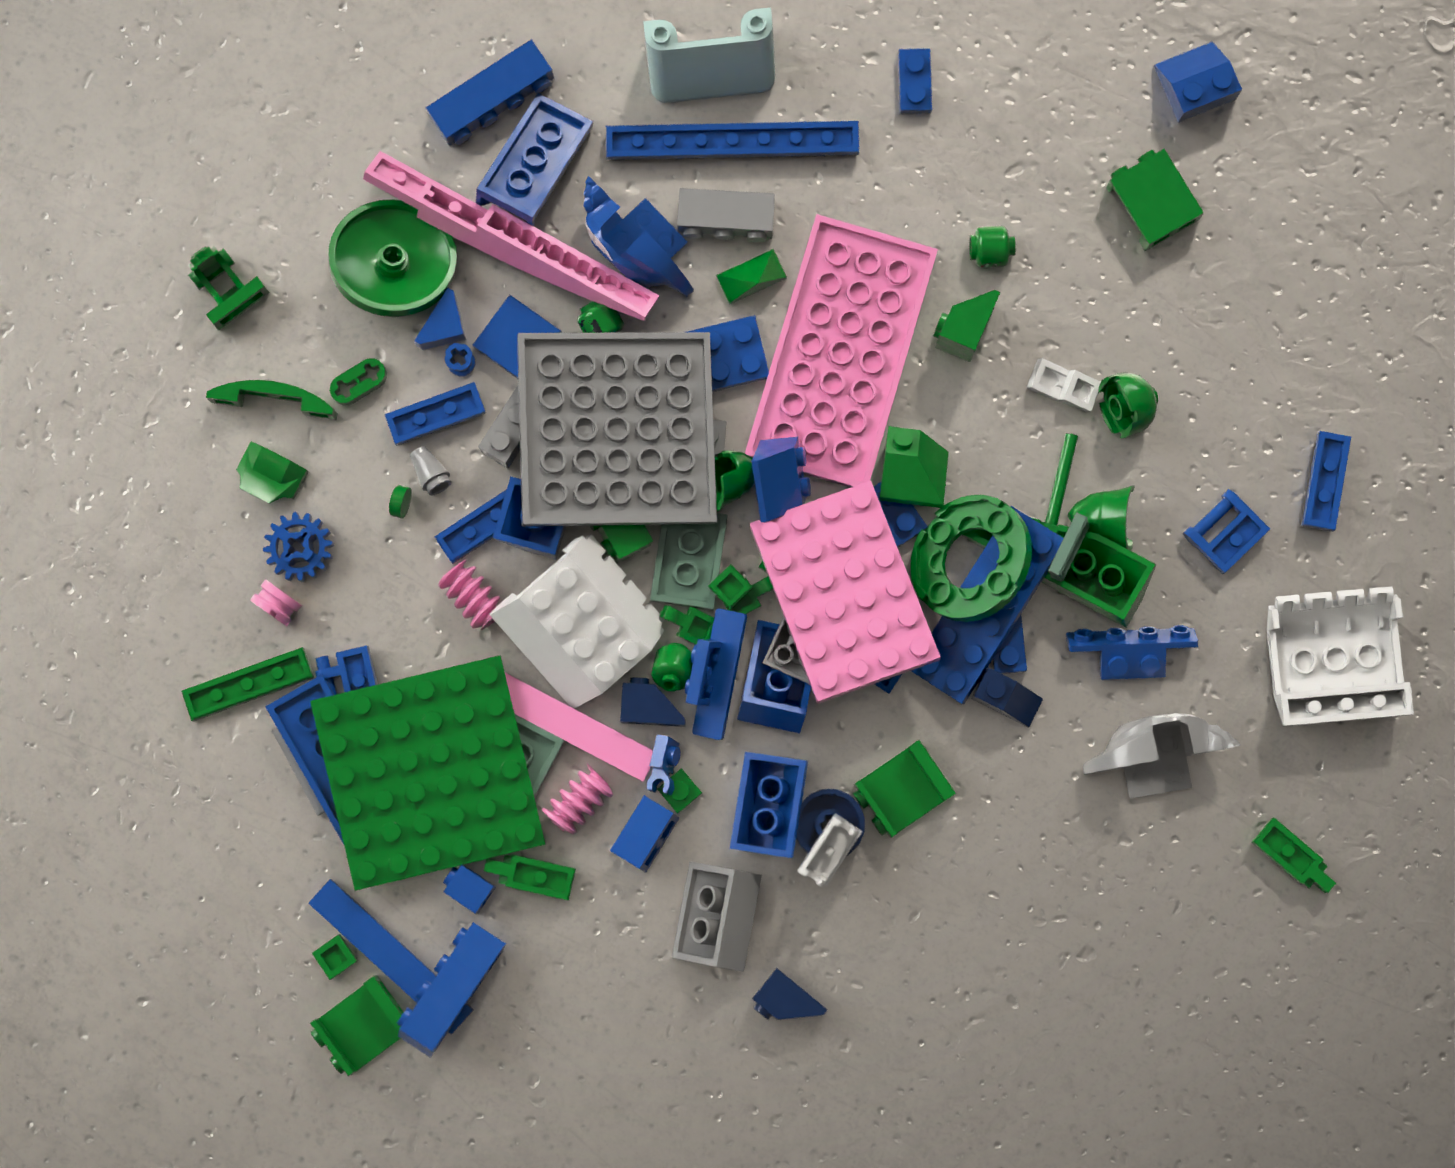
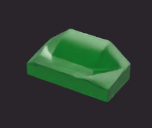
M250 441L236 469L240 474L239 488L269 504L281 498H292L294 500L309 472L291 460Z

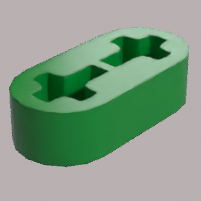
M374 358L365 359L332 380L330 394L338 404L351 405L381 387L387 379V371L379 360ZM371 366L374 370L380 368V371L376 373L377 380L372 381L371 378H367L360 382V379L367 375L366 369ZM357 382V385L349 390L351 394L349 397L346 398L343 394L337 396V393L340 392V384L344 383L346 386H350Z

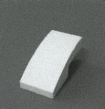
M1044 358L1037 359L1027 389L1069 406L1091 412L1101 382L1079 371L1067 370Z

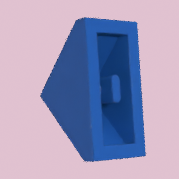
M447 288L414 340L417 347L421 350L466 340L457 298L454 291L450 288Z

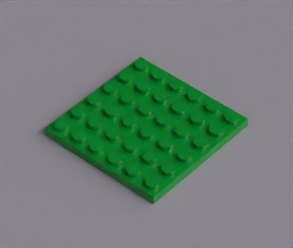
M501 655L310 701L355 891L546 844Z

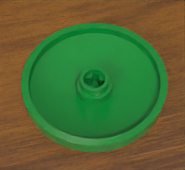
M402 200L370 202L347 214L334 230L328 253L330 274L340 293L348 301L364 311L387 317L416 314L437 303L452 284L457 260L453 237L417 218L418 209Z

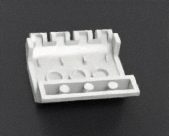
M592 534L585 538L581 536L572 540L562 549L565 554L518 596L512 593L489 613L572 708H576L603 694L644 658L664 633L661 625L665 619L659 617L660 613L651 603L645 607L643 606L647 598L631 580L625 583L622 582L626 574L611 556L602 559L605 549Z
M1392 586L1369 588L1368 597H1365L1363 589L1337 591L1336 600H1332L1331 592L1304 594V603H1300L1299 595L1275 597V605L1268 606L1267 640L1273 695L1283 726L1414 714L1411 683L1404 682L1397 620L1403 618L1401 598H1398L1397 594L1394 595Z

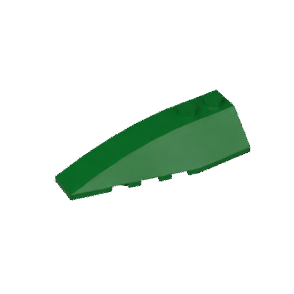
M1032 518L1063 538L1069 529L1067 526L1049 524ZM972 530L962 534V536L983 549L993 536L986 530ZM1088 532L1064 581L1060 582L1051 578L1048 571L1042 583L1127 628L1143 600L1156 564L1099 534Z

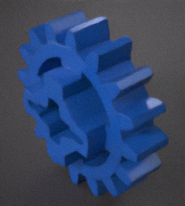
M293 512L292 520H288L283 515L280 516L282 524L277 526L272 523L270 527L275 532L273 535L264 536L270 542V546L264 547L263 552L272 555L266 560L267 564H277L274 570L277 575L286 571L285 579L291 581L294 575H297L300 582L305 581V574H309L314 579L317 578L315 570L319 567L325 571L327 567L322 562L324 559L333 558L327 552V548L333 547L334 542L325 539L331 534L328 528L320 530L323 522L319 518L311 523L312 515L306 513L303 519H300L297 512ZM293 527H306L300 532L290 533L287 531ZM316 537L319 540L318 554L314 553L313 546L314 541L317 539ZM279 540H282L284 551L279 556L278 544ZM295 541L302 543V546L305 548L302 553L295 551V548L292 546ZM307 561L310 563L300 568L291 567L297 562Z

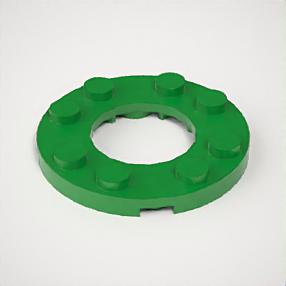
M987 495L960 497L934 513L936 517L925 530L921 529L912 550L910 568L914 588L919 598L930 609L944 618L959 622H969L991 616L1001 610L1015 597L1022 587L1030 568L1032 543L1028 527L1022 517L1003 501ZM972 530H986L990 532L997 540L1000 552L999 559L997 560L998 565L995 570L988 574L983 584L976 585V587L959 588L953 585L947 577L945 568L947 552L953 542L962 534Z

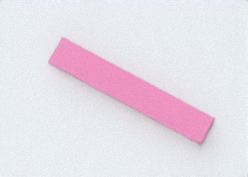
M505 673L515 715L644 782L651 769L650 762L653 750Z

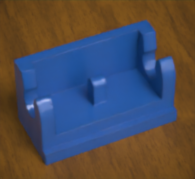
M644 795L610 851L646 873L680 817Z

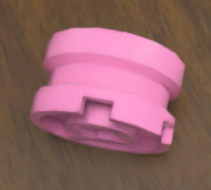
M265 579L261 584L262 590L260 593L254 594L250 600L282 624L288 626L291 622L290 616L293 612H298L302 605Z

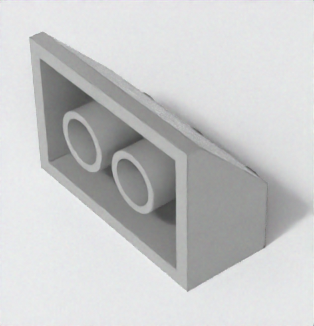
M690 862L672 958L744 972L762 875Z

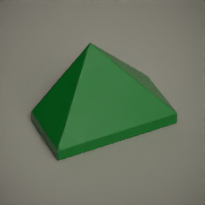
M774 249L716 275L729 305L787 278Z

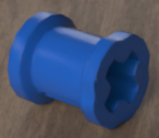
M454 343L445 351L444 360L454 375L466 376L474 370L476 364L475 357L466 344ZM459 354L461 357H464L466 363L463 365L458 362L456 363L455 355Z

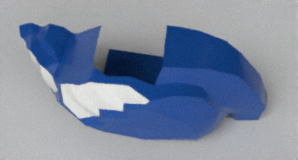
M588 176L585 182L583 206L587 212L586 228L596 249L625 277L643 287L650 288L658 285H667L686 297L693 293V287L671 259L688 243L682 235L646 198L622 219L616 212L620 206Z

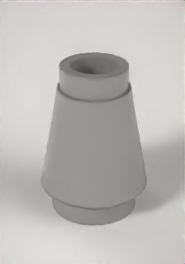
M426 446L420 447L410 454L423 491H427L432 496L443 492L450 486V473Z

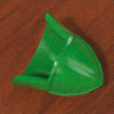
M724 450L715 457L716 511L741 498L755 484L752 468L753 458L741 451Z
M1135 485L1119 490L1092 493L1073 506L1068 513V518L1072 522L1076 512L1086 516L1090 525L1088 532L1099 534L1131 551L1133 541L1126 536V520L1129 497L1131 492L1134 491Z

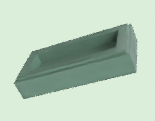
M1076 512L1048 570L1051 578L1060 582L1064 581L1090 527L1086 516Z

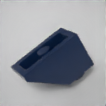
M989 667L984 672L971 698L1028 728L1043 701V698L1019 682Z
M631 677L630 683H623L621 723L686 727V719L655 684H649L648 678Z
M778 968L772 972L752 997L756 1002L753 1008L767 1020L771 1016L781 1020L820 1016L827 1012V1009Z

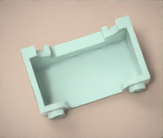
M771 7L748 11L741 20V36L678 43L675 27L666 20L643 21L652 95L660 102L671 103L762 93L768 91L775 82Z

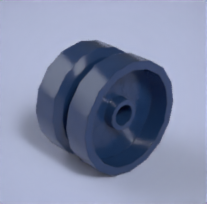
M821 789L809 794L802 801L796 840L798 845L807 854L823 832V822L826 819H831L835 813L862 831L847 855H850L860 845L865 832V817L860 805L851 795L838 789Z

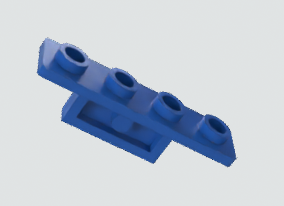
M721 608L716 609L710 639H698L697 644L692 649L691 662L693 666L690 679L685 684V694L687 695L685 703L697 705L692 729L694 735L715 740H723L747 622V615L744 613Z
M1176 625L1167 629H1157L1151 626L1141 627L1139 630H1124L1116 627L1109 628L1107 631L1078 629L1075 632L1066 633V641L1070 652L1100 651L1101 680L1166 677V648L1198 647L1195 629L1184 625Z

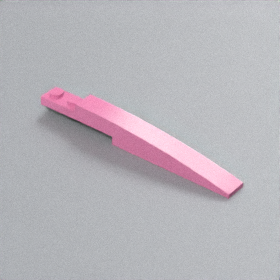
M381 151L364 172L363 180L418 209L417 218L484 253L581 297L643 321L659 298L658 294L494 204L487 210Z

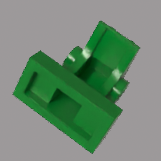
M205 246L191 256L189 267L192 272L188 276L199 290L205 286L218 303V306L206 314L218 330L269 294V291L257 276L246 285H243L230 268L235 262L224 248L218 252L215 247ZM226 272L235 283V286L220 296L211 282Z

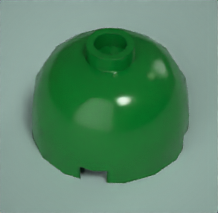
M1128 372L1117 373L1101 380L1098 393L1104 392V401L1100 402L1099 406L1103 419L1113 434L1120 432L1122 434L1120 438H1127L1147 429L1153 422L1157 411L1158 394L1156 390L1140 375Z

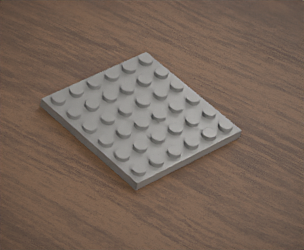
M710 332L517 334L522 526L715 524L717 522Z

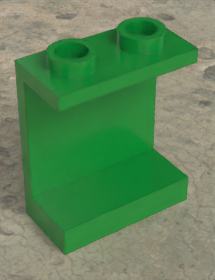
M1165 149L1157 153L1154 150L1148 151L1137 159L1139 163L1130 169L1126 165L1117 169L1110 175L1112 179H1110L1106 187L1109 193L1115 190L1142 234L1139 242L1145 251L1199 221L1204 214Z
M920 740L856 782L854 786L857 790L853 793L863 809L869 807L875 815L871 821L880 835L883 836L887 833L890 838L956 794Z
M375 975L323 1016L313 1020L310 1023L314 1028L311 1031V1035L320 1047L326 1045L333 1056L330 1058V1061L340 1074L345 1072L350 1076L401 1039L398 1037L401 1027L397 1025V1022L404 1011L379 976Z

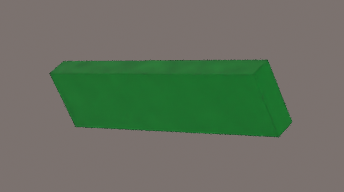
M301 647L184 689L181 692L191 721L194 722L313 679L314 675L305 649Z

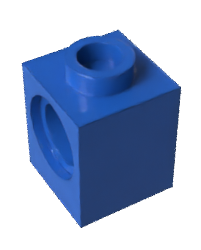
M461 865L459 869L453 867L443 881L447 885L443 892L475 914L480 912L496 888L492 883L465 865Z

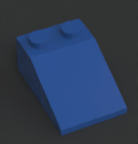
M758 620L737 720L800 733L807 713L811 686L763 664L780 624Z

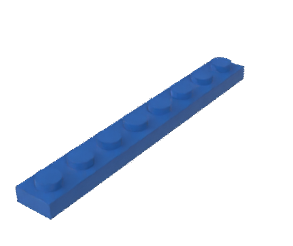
M859 121L606 126L607 160L859 155Z

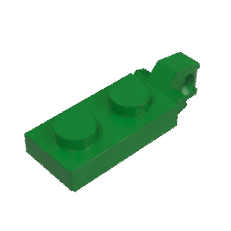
M1272 817L1251 841L1298 883L1303 884L1308 889L1314 884L1326 894L1335 886L1336 882L1324 873V870L1328 867L1323 862L1324 859L1276 818Z
M513 854L512 856L504 855L503 862L486 859L484 872L500 875L498 883L505 884L506 887L569 900L576 871L575 868Z

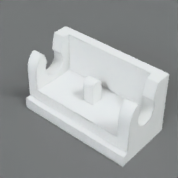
M835 813L800 865L798 872L805 877L809 876L814 879L821 887L827 886L862 831Z

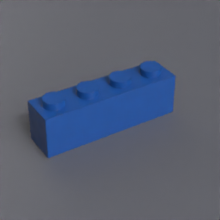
M531 39L428 105L426 110L449 146L454 143L459 145L467 141L472 136L471 132L480 126L485 128L493 124L499 118L498 115L506 109L511 111L521 106L525 101L524 98L534 91L537 94L547 89L551 85V80L554 79L553 71Z
M474 922L468 930L462 927L452 942L456 946L450 956L444 954L434 968V971L438 974L432 983L424 982L415 996L419 999L413 1010L407 1008L397 1022V1025L401 1027L398 1037L430 1058L491 970L506 944Z

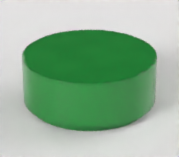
M401 485L394 488L389 502V513L391 516L402 519L406 516L411 502V488Z

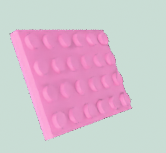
M871 481L791 508L783 516L771 521L761 522L757 520L750 523V529L817 704L940 660V654Z

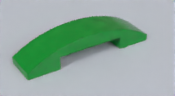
M245 380L227 383L206 392V398L211 403L243 407L245 395L301 402V411L305 416L337 420V412L324 400L304 389L286 383L267 380Z

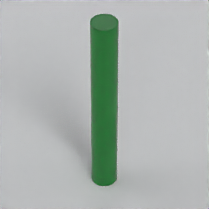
M1065 434L1045 523L1058 524L1078 436L1075 434Z

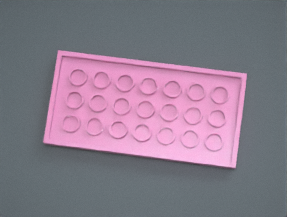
M816 214L745 450L746 455L754 457L760 440L798 437L799 446L805 447L806 466H802L804 474L848 487H854L870 481L938 249Z

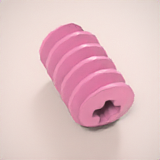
M464 560L448 571L441 578L438 585L441 589L450 587L446 594L449 599L458 597L454 604L457 609L466 607L462 614L465 619L474 617L470 624L471 627L475 629L483 626L481 628L483 630L495 622L489 613L496 608L500 597H487L492 587L480 588L479 586L484 577L479 576L473 579L471 576L476 567L471 566L465 569L463 566L467 560Z
M587 764L590 771L589 775L582 771L578 772L581 780L580 784L572 780L568 782L572 790L571 793L562 789L559 791L563 799L562 802L553 798L550 800L553 811L545 808L541 809L563 832L567 831L575 834L576 828L573 822L584 825L586 821L582 813L593 816L595 812L591 804L594 803L602 807L604 802L601 794L608 797L613 796L609 784L589 764Z

